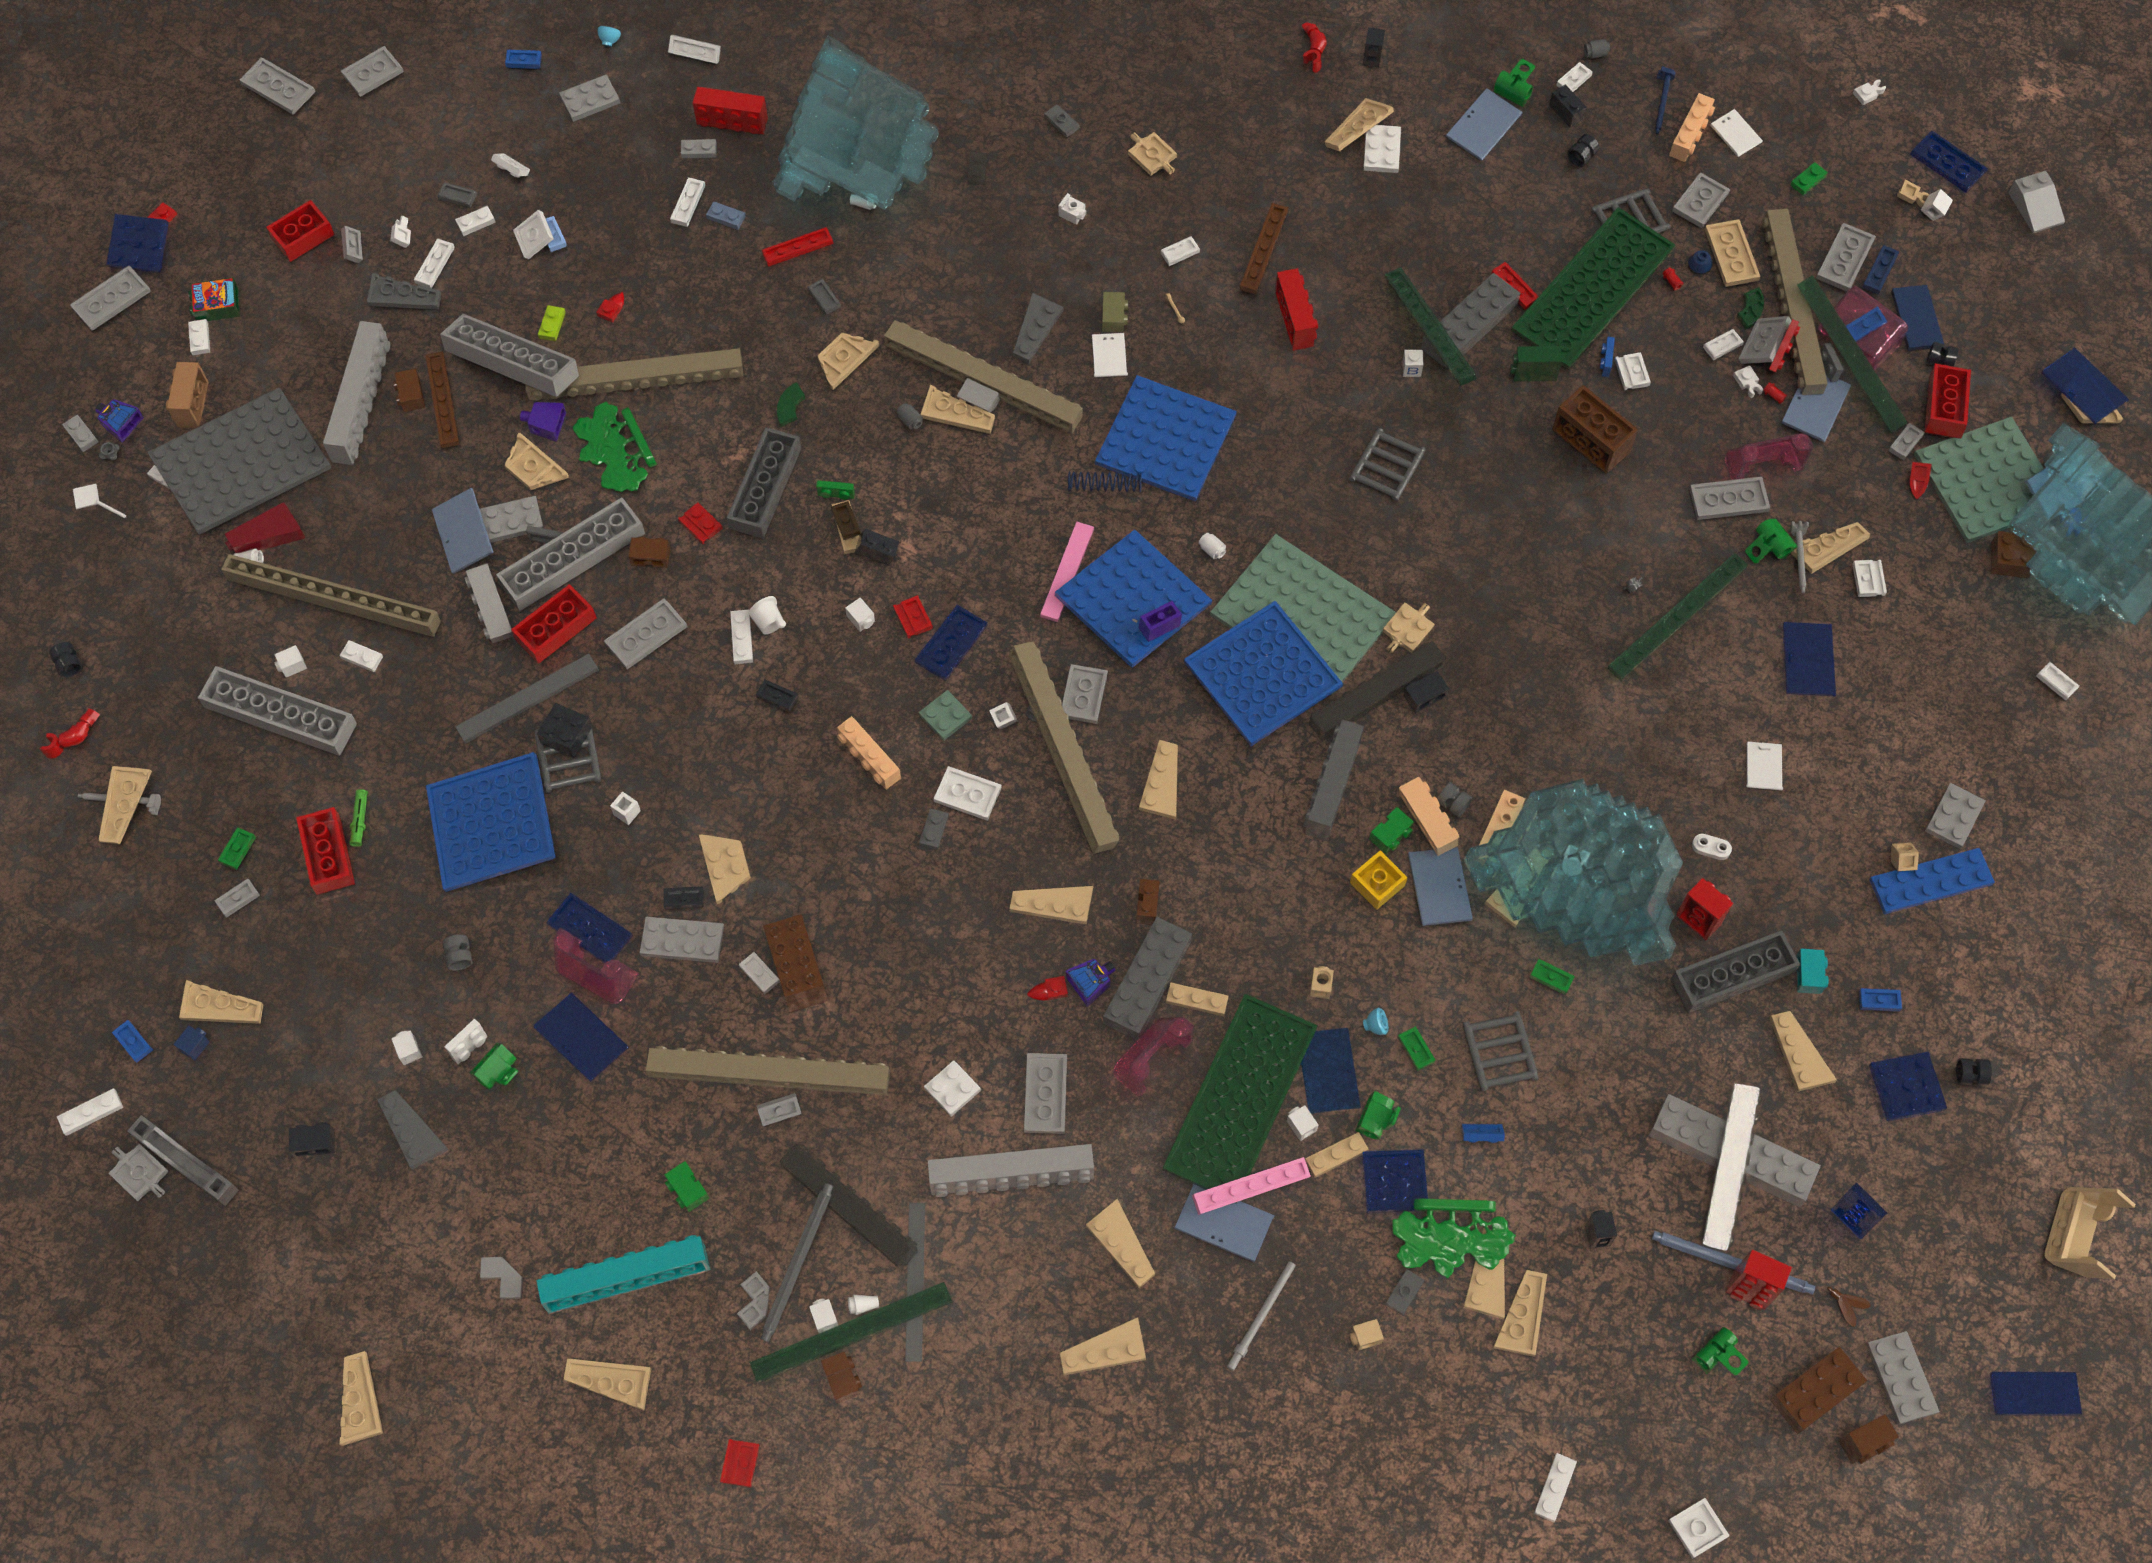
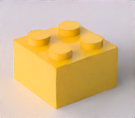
M1380 850L1352 874L1350 884L1378 910L1405 886L1407 876Z

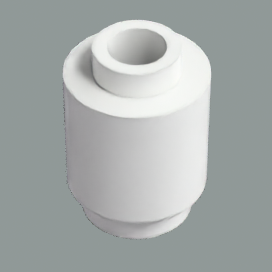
M1206 533L1199 540L1201 549L1213 559H1220L1226 553V545L1213 534Z

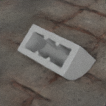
M968 378L957 395L958 398L988 412H992L1001 400L998 392Z

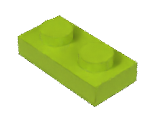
M547 306L538 332L539 339L557 340L566 313L565 308Z

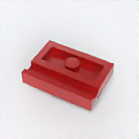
M698 502L687 510L682 517L678 518L679 523L702 545L707 539H711L723 529L722 525Z
M918 595L904 600L898 605H893V609L908 639L911 638L910 636L919 635L933 629V625Z
M729 1439L720 1483L751 1488L760 1445Z

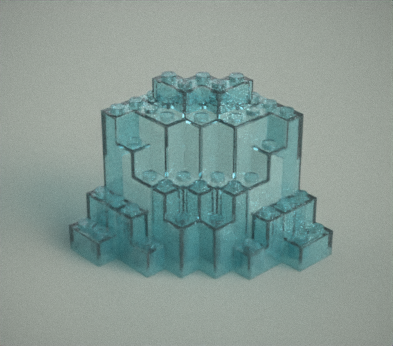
M828 35L812 64L813 71L797 99L799 105L791 118L792 125L784 138L786 144L778 157L781 168L773 184L777 193L795 202L797 197L800 198L803 194V187L822 196L824 192L829 190L831 185L829 182L831 181L886 210L888 206L892 205L895 192L901 189L904 177L916 184L925 179L927 175L925 163L933 155V149L930 145L932 141L935 142L938 138L939 130L936 125L922 118L929 112V104L922 92L869 64L865 58L849 50L845 44Z
M2063 423L2048 439L2053 445L2051 449L2054 451V454L2044 465L2049 469L2047 473L2051 477L2009 524L2014 528L2012 531L2018 537L2024 536V539L2029 544L2035 545L2033 549L2037 553L2026 564L2031 570L2029 573L2037 580L2040 579L2039 583L2044 588L2048 589L2050 587V590L2055 595L2061 596L2060 601L2065 605L2069 606L2071 604V608L2077 613L2081 614L2083 612L2089 616L2100 603L2103 606L2107 604L2110 610L2116 614L2119 613L2117 617L2124 623L2129 621L2136 625L2152 607V495L2146 489L2134 483L2126 473L2114 467L2098 450L2100 445Z
M1582 778L1531 792L1512 827L1494 831L1488 843L1470 847L1463 859L1479 892L1498 889L1513 921L1531 917L1539 933L1557 929L1564 945L1582 941L1590 958L1627 950L1633 965L1637 966L1669 959L1674 952L1676 943L1669 931L1674 915L1666 899L1682 867L1683 861L1660 814L1652 816L1648 807L1637 809L1635 802L1627 804L1623 795L1612 798L1609 790L1601 792L1597 783L1587 786Z

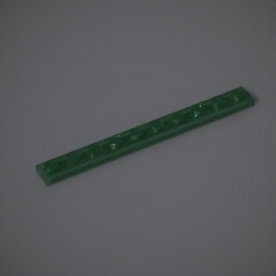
M1400 267L1386 273V280L1457 383L1463 386L1476 380V373L1404 270Z
M1812 275L1797 284L1800 292L1890 432L1894 433L1907 425V420L1814 276Z
M1737 554L1731 555L1616 658L1607 669L1622 681L1747 569L1748 564Z
M942 1282L750 1362L757 1384L952 1303V1299L945 1282Z

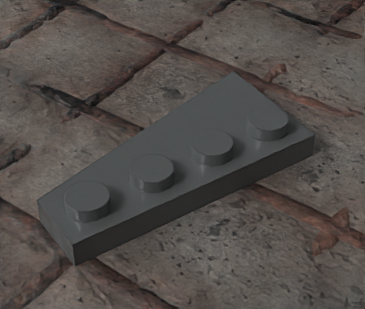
M372 273L367 304L368 306L439 310L441 292L436 289L421 285L414 286L410 285V282H399L394 280V278L388 276L385 278L379 276V274Z
M1032 293L1013 351V357L1028 364L1030 363L1063 313L1062 306Z
M396 1090L377 1099L411 1169L449 1150Z

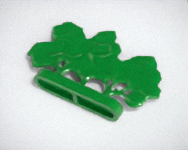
M604 402L595 407L592 419L580 417L573 426V431L578 438L588 441V445L581 449L579 460L591 461L592 464L596 465L606 463L607 467L601 476L602 487L620 492L626 489L630 491L638 490L639 483L645 480L648 475L647 470L638 467L639 458H644L649 468L656 466L657 463L629 407L621 411L625 421L619 422L616 421L617 406L608 405V402ZM625 425H628L633 435L628 439L619 434V431ZM635 440L639 451L634 455H630L625 451V445ZM634 459V461H632V463H634L633 466L630 469H628V462Z
M1415 1199L1414 1209L1427 1212L1426 1217L1418 1219L1412 1213L1404 1211L1398 1219H1393V1234L1405 1241V1244L1401 1246L1397 1254V1258L1402 1261V1265L1405 1268L1421 1267L1429 1259H1432L1435 1270L1447 1279L1454 1272L1455 1267H1460L1464 1263V1255L1466 1253H1470L1479 1265L1493 1270L1500 1260L1509 1254V1245L1514 1243V1238L1516 1237L1513 1232L1509 1231L1508 1221L1504 1217L1497 1216L1489 1223L1479 1217L1481 1213H1494L1496 1211L1495 1201ZM1433 1212H1449L1450 1219L1436 1223ZM1455 1213H1471L1472 1222L1466 1227L1458 1226L1455 1223ZM1425 1222H1428V1228H1424ZM1477 1223H1479V1226H1484L1486 1234L1479 1232ZM1474 1225L1475 1229L1470 1231V1227ZM1488 1225L1493 1227L1492 1230H1489Z

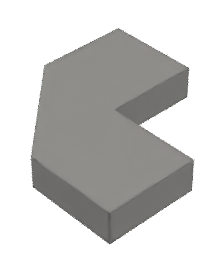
M503 1257L481 1258V1280L501 1279L500 1299H522L523 1278Z
M757 1271L740 1284L752 1301L740 1310L737 1315L750 1331L767 1317L770 1287Z

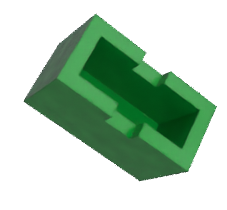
M1398 807L1386 817L1387 821L1385 824L1381 822L1370 833L1369 840L1385 854L1390 850L1395 851L1400 845V841L1403 838L1407 839L1413 832L1414 821Z
M686 1161L664 1174L667 1179L665 1185L671 1193L675 1191L678 1196L675 1200L681 1209L685 1207L690 1212L709 1199L699 1181L694 1182L696 1178Z

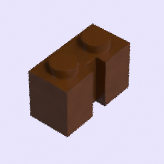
M416 368L396 372V380L393 381L395 391H398L399 394L396 395L398 406H402L404 412L425 408L420 377Z
M631 537L628 556L631 566L646 567V565H653V567L668 568L671 550L669 541L663 538Z
M1140 879L1136 924L1153 925L1157 916L1160 880Z
M844 1351L821 1360L837 1404L860 1395L859 1388L862 1385L858 1375L854 1376L851 1369L855 1368L851 1356L846 1357Z

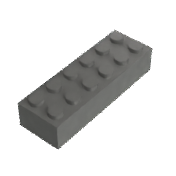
M1493 273L1423 337L1421 349L1448 370L1518 305L1521 293Z
M765 427L727 516L729 529L764 539L802 449L799 436Z
M1342 720L1340 726L1336 725L1333 740L1328 748L1327 758L1324 760L1322 772L1316 784V790L1312 795L1310 808H1308L1303 826L1306 828L1305 835L1328 842L1361 743L1364 726Z
M1156 917L1103 1016L1104 1025L1137 1041L1140 1040L1191 943L1192 933Z
M1781 930L1676 970L1671 977V981L1689 1014L1794 974L1799 968L1800 963Z

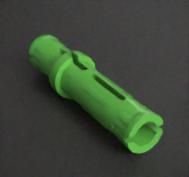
M363 789L355 791L353 820L350 823L351 838L349 844L354 847L362 846L363 831L366 828L364 819L368 791Z

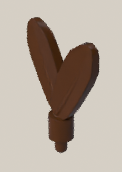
M1827 1287V1290L1831 1292L1830 1295L1837 1300L1846 1323L1851 1327H1855L1856 1316L1852 1307L1867 1309L1871 1304L1864 1298L1842 1294L1836 1288Z

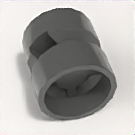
M1452 782L1446 785L1437 798L1442 807H1449V811L1458 818L1465 812L1473 799L1466 792H1459V787Z
M453 935L442 941L443 950L446 954V964L449 970H463L473 964L472 955L469 951V941L466 935Z

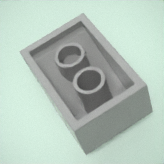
M2046 171L2014 181L2009 195L2032 233L2065 223L2055 185Z

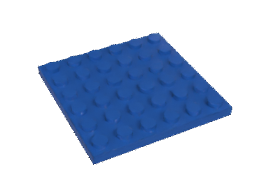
M1137 375L1097 455L1095 465L1119 474L1125 473L1127 477L1132 473L1133 479H1136L1137 473L1139 475L1142 473V482L1196 502L1236 417L1237 411Z
M1133 530L1056 590L1054 595L1131 668L1212 604V599L1136 530ZM1173 601L1182 614L1180 626L1148 642L1138 628L1140 616Z
M1276 601L1270 603L1184 659L1187 667L1250 746H1253L1343 687L1342 681Z
M535 752L426 785L442 887L445 892L556 858L539 764Z

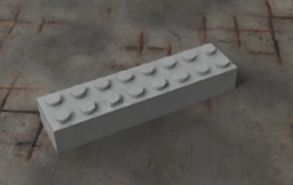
M462 314L440 334L445 351L555 397L562 393L579 376L575 359L466 314Z
M360 321L323 442L333 463L353 465L354 460L358 457V447L363 441V430L368 424V413L372 411V400L377 394V383L381 380V370L386 364L385 356L390 350V341H388L386 331H384L380 323Z
M621 497L497 573L496 576L501 587L518 610L521 611L630 544L631 537L643 536L645 532L642 522Z
M215 666L198 696L199 701L206 709L338 756L341 755L357 725L350 713Z
M1670 1094L1665 1098L1649 1133V1136L1798 1207H1801L1806 1202L1821 1166Z
M1092 1144L928 1160L931 1194L936 1195V1197H945L950 1193L966 1195L970 1191L986 1193L990 1189L1006 1191L1010 1187L1026 1189L1030 1185L1047 1187L1050 1183L1067 1185L1070 1181L1087 1183L1090 1182V1179H1094Z

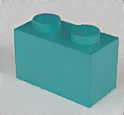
M1800 949L1796 955L1800 963L1799 968L1796 970L1797 992L1822 994L1829 983L1828 976H1825V969L1828 966L1824 950Z

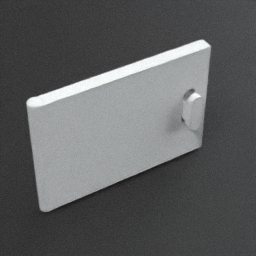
M1735 109L1710 125L1737 157L1763 142Z
M1124 333L1092 335L1094 377L1127 376Z
M1747 742L1746 787L1783 790L1782 744Z

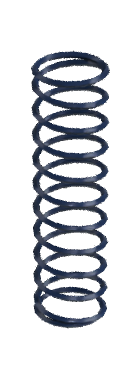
M1069 471V473H1068V490H1069V491H1071V489H1072L1073 477L1075 478V488H1076V491H1078V489H1079V484H1080V478H1081V477H1082V487H1083V491L1086 490V485H1087V479H1088V477H1089L1090 491H1092V490H1093V486H1094L1095 476H1096V486H1097V491L1099 492V491H1100V487H1101L1102 476H1103L1104 491L1106 492V491H1107V488H1108V482H1109V476H1110V484H1111V491H1112V492H1113L1114 489H1115V483H1116V477H1117L1118 491H1119V492H1121V490H1122V484H1123V478H1124L1125 490H1126V492H1128V490H1129L1130 479H1131L1133 492L1136 491L1137 480H1138V481H1139V492L1141 493L1142 473H1140V475H1139V473H1137V475H1136V481H1135V487H1134V483H1133V475H1132V473L1129 474V480H1128V486H1127L1125 473L1122 474L1121 485H1119V476H1118V473L1116 472V473H1115V478H1114V484H1113V486H1112V476H1111V473L1109 472V473H1108V477H1107V483H1106V486H1105V477H1104V473L1102 472V473H1101V476H1100L1099 487H1098V478H1097V473H1096V472H1094V475H1093L1092 487H1091V478H1090V473H1089V472H1087V474H1086L1085 486H1084V479H1083V473H1082V472H1080V474H1079L1078 485H1077V480H1076V473H1075L1074 471H1073V473H1072L1071 484H1070V471Z

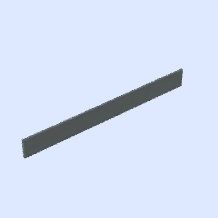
M909 1203L905 1362H922L925 1203Z

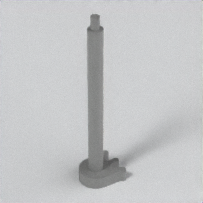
M1792 521L1791 533L1793 536H1796V544L1798 546L1799 585L1801 593H1805L1806 576L1803 535L1807 532L1809 522L1802 524V521H1799L1796 524Z
M78 794V798L85 800L106 801L107 794ZM151 794L150 798L141 797L138 804H147L151 815H158L161 797L159 794Z

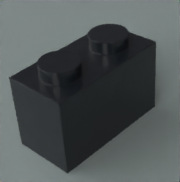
M1368 27L1363 66L1379 68L1385 30Z
M1566 84L1552 92L1549 106L1570 128L1584 120L1587 107Z
M865 528L858 538L854 553L889 566L895 558L899 541Z
M1436 671L1432 674L1427 673L1417 682L1412 681L1408 683L1403 696L1413 711L1417 713L1446 698L1449 687L1439 672Z
M326 1122L316 1123L315 1126L297 1125L295 1128H290L289 1153L294 1158L335 1153V1130Z
M1598 1210L1591 1214L1585 1224L1590 1249L1611 1246L1617 1237L1612 1212Z

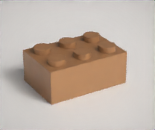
M177 362L176 368L173 369L172 373L173 382L169 386L170 396L169 400L166 401V409L171 414L172 420H174L177 427L198 428L200 427L209 382L199 363Z

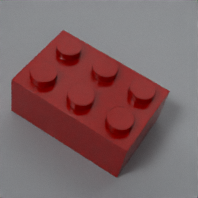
M311 200L266 227L272 241L290 262L335 235L330 222Z
M1702 878L1687 893L1676 916L1707 940L1721 926L1734 903L1731 902V899L1726 894L1720 893L1713 883Z

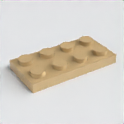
M1740 220L1706 225L1704 230L1725 287L1759 281L1760 274Z

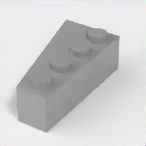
M488 564L466 570L468 577H465L468 588L472 587L474 594H471L474 605L478 604L480 611H477L480 622L484 621L486 628L483 629L486 639L490 638L492 643H496L513 637L508 617L504 611L503 603Z

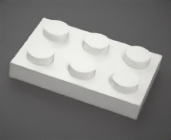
M1375 125L1366 132L1364 171L1398 173L1401 127Z
M948 766L934 797V802L988 821L1002 785Z

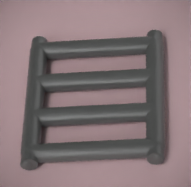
M1649 188L1591 207L1592 213H1596L1603 225L1607 220L1603 210L1612 208L1614 212L1619 207L1618 205L1627 202L1636 219L1649 227L1634 201L1643 197L1659 225L1651 229L1661 233L1671 228L1670 224L1664 221L1650 197Z
M1377 428L1351 473L1349 480L1351 482L1356 480L1390 495L1394 501H1398L1426 449L1424 447L1417 448L1385 434L1381 428ZM1381 439L1413 453L1415 456L1412 462L1376 447L1377 442ZM1373 453L1407 468V471L1402 476L1368 461V458ZM1363 467H1366L1400 483L1397 489L1394 490L1361 475L1360 472Z
M539 729L534 731L545 793L552 792V789L588 781H601L592 729L580 747H588L589 756L549 765L546 755L560 752L550 747L545 748L537 736ZM591 763L592 773L552 782L550 780L549 772Z
M1519 1011L1514 1012L1511 1016L1471 1024L1469 1021L1463 1022L1464 1032L1481 1091L1488 1090V1087L1532 1079V1081L1539 1080ZM1512 1023L1516 1025L1518 1034L1479 1042L1475 1041L1473 1031ZM1521 1042L1522 1053L1483 1061L1480 1059L1478 1052L1480 1049ZM1526 1060L1529 1071L1486 1080L1484 1068Z

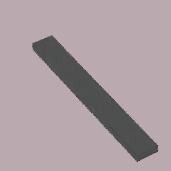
M587 654L455 726L456 730L466 744L594 674L599 669L590 654Z

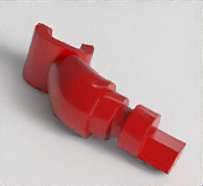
M1306 22L1301 26L1310 38L1311 47L1309 51L1304 53L1303 61L1306 64L1309 61H1313V72L1317 73L1322 67L1321 55L1327 46V39L1324 33L1319 31L1316 24Z
M89 708L79 719L80 722L59 734V737L53 733H47L46 737L51 744L42 746L39 750L47 758L52 759L58 757L64 748L81 744L88 736V727H92L100 714Z

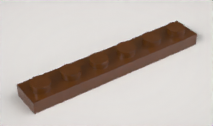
M1275 203L1271 204L1241 281L1240 290L1257 294L1289 207Z
M443 351L426 354L441 448L460 445L445 355Z

